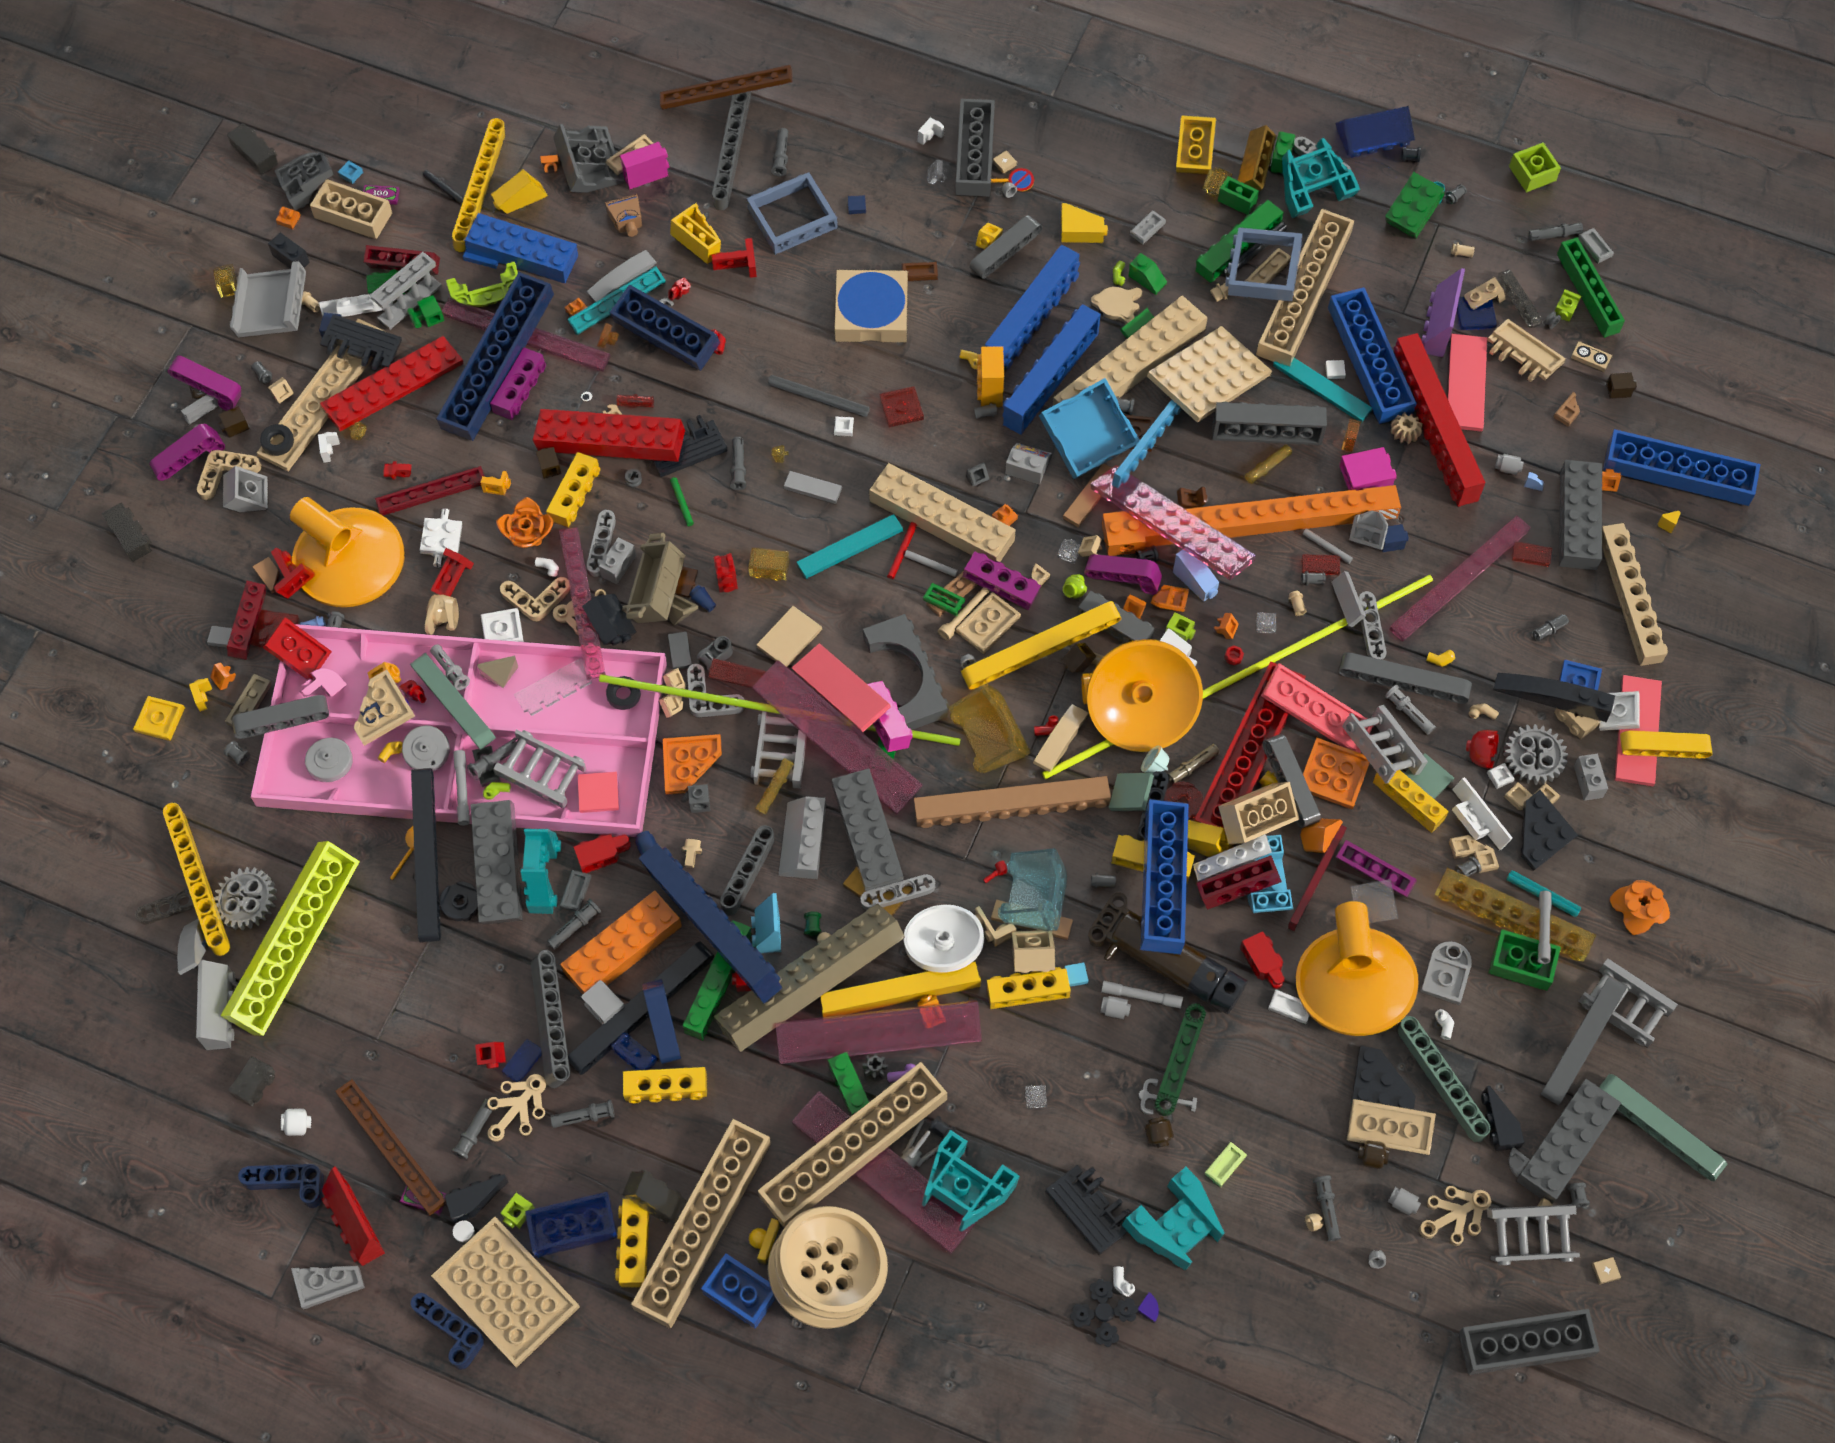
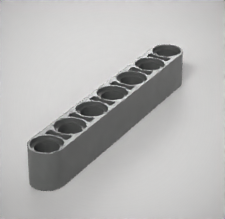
M1349 652L1342 655L1339 668L1340 675L1391 688L1397 685L1400 690L1455 703L1465 704L1469 702L1472 683L1466 679Z
M542 950L532 960L531 972L545 1081L549 1087L558 1088L569 1078L570 1071L555 957L552 952Z
M1609 975L1541 1092V1096L1558 1106L1560 1105L1626 991L1627 985Z

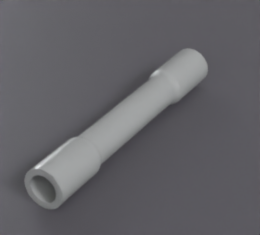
M456 750L453 752L454 768L456 770L458 824L468 825L470 824L467 801L465 751Z
M1541 891L1539 893L1540 930L1538 962L1541 964H1548L1550 962V910L1552 894L1549 891Z
M1103 981L1101 991L1102 993L1127 996L1180 1009L1183 1000L1182 996L1147 991L1109 981Z

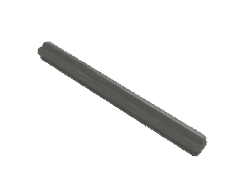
M771 375L768 380V384L864 417H867L870 412V407L775 375Z

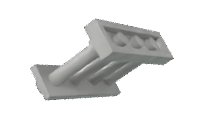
M424 252L419 254L370 295L371 300L384 309V313L378 317V320L388 329H392L408 315L407 310L409 308L416 309L418 307L417 301L430 297L442 287V284L429 273L436 266L435 261ZM423 277L424 280H422L418 285H416V282ZM410 288L411 290L403 296V293ZM397 299V302L390 307L389 304Z
M1384 705L1378 706L1371 718L1361 721L1351 713L1342 725L1385 783L1390 782L1396 771L1409 768L1414 776L1418 775L1428 763ZM1375 725L1380 733L1369 735L1365 727ZM1386 739L1391 747L1380 749L1376 742ZM1397 753L1402 761L1392 764L1386 756Z
M762 711V714L758 715L760 732L755 766L751 767V777L754 778V784H759V776L785 778L792 781L793 788L801 789L809 719L769 717L767 712ZM766 724L795 726L796 729H799L798 735L765 734ZM764 741L794 744L796 752L791 754L763 751ZM762 759L791 761V763H794V769H790V771L761 769Z
M516 729L515 736L519 741L506 763H503V765L498 762L493 768L495 775L564 809L568 803L564 792L577 770L585 773L586 765L584 760L577 756L571 757L533 738V735L528 731L523 730L521 732ZM528 744L536 748L524 771L520 773L514 771L513 766L525 745ZM544 752L552 756L553 759L541 780L536 782L530 779V774ZM562 761L570 765L558 789L552 790L548 788L547 783L559 762Z
M1607 958L1599 970L1603 977L1592 993L1589 995L1584 992L1578 1002L1585 1009L1589 1010L1609 975L1624 983L1628 987L1618 1005L1627 992L1636 995L1638 1000L1625 1018L1614 1010L1608 1022L1634 1038L1635 1042L1639 1045L1649 1047L1655 1040L1650 1033L1662 1015L1669 1017L1678 1004ZM1648 1003L1655 1008V1012L1642 1030L1632 1022L1644 1004Z
M1569 1204L1487 1209L1488 1218H1492L1494 1222H1497L1499 1255L1491 1256V1260L1498 1262V1265H1510V1261L1560 1258L1561 1262H1571L1574 1257H1580V1253L1570 1250L1568 1226L1570 1215L1576 1214V1206ZM1552 1215H1557V1219L1560 1222L1562 1252L1549 1251L1547 1220ZM1536 1216V1220L1539 1222L1541 1253L1529 1254L1526 1221H1528V1217ZM1515 1217V1221H1518L1520 1254L1508 1255L1505 1222H1507V1218Z

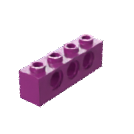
M525 347L523 348L490 403L493 413L513 420L515 415L519 414L523 401L528 399L529 391L532 386L536 385L540 373H543L546 363L543 354Z
M975 551L966 565L962 576L1028 611L1041 587L1034 579H1028L1022 576L1020 572L1010 570L1001 562L993 561L985 554ZM982 569H988L990 573H984ZM999 577H1003V578H1005L1007 581L1002 582V581H1000L998 578H999ZM1015 586H1021L1023 590H1017Z
M1347 840L1336 856L1340 861L1406 898L1417 882L1412 876Z

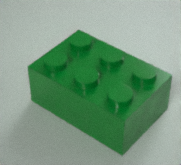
M1413 172L1385 216L1386 223L1416 239L1445 195L1444 188Z
M1502 929L1496 939L1488 974L1548 991L1553 983L1561 947L1550 944V962L1548 964H1541L1538 962L1539 940Z

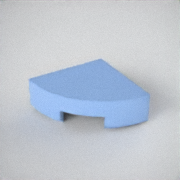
M1529 472L1524 487L1543 491L1544 482L1538 479L1536 474Z

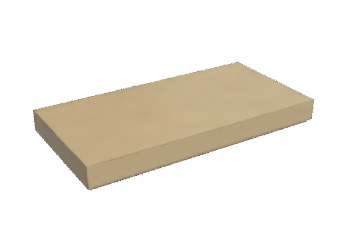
M1353 1099L1346 1140L1365 1143L1367 1140L1382 1142L1388 1148L1430 1155L1436 1114Z

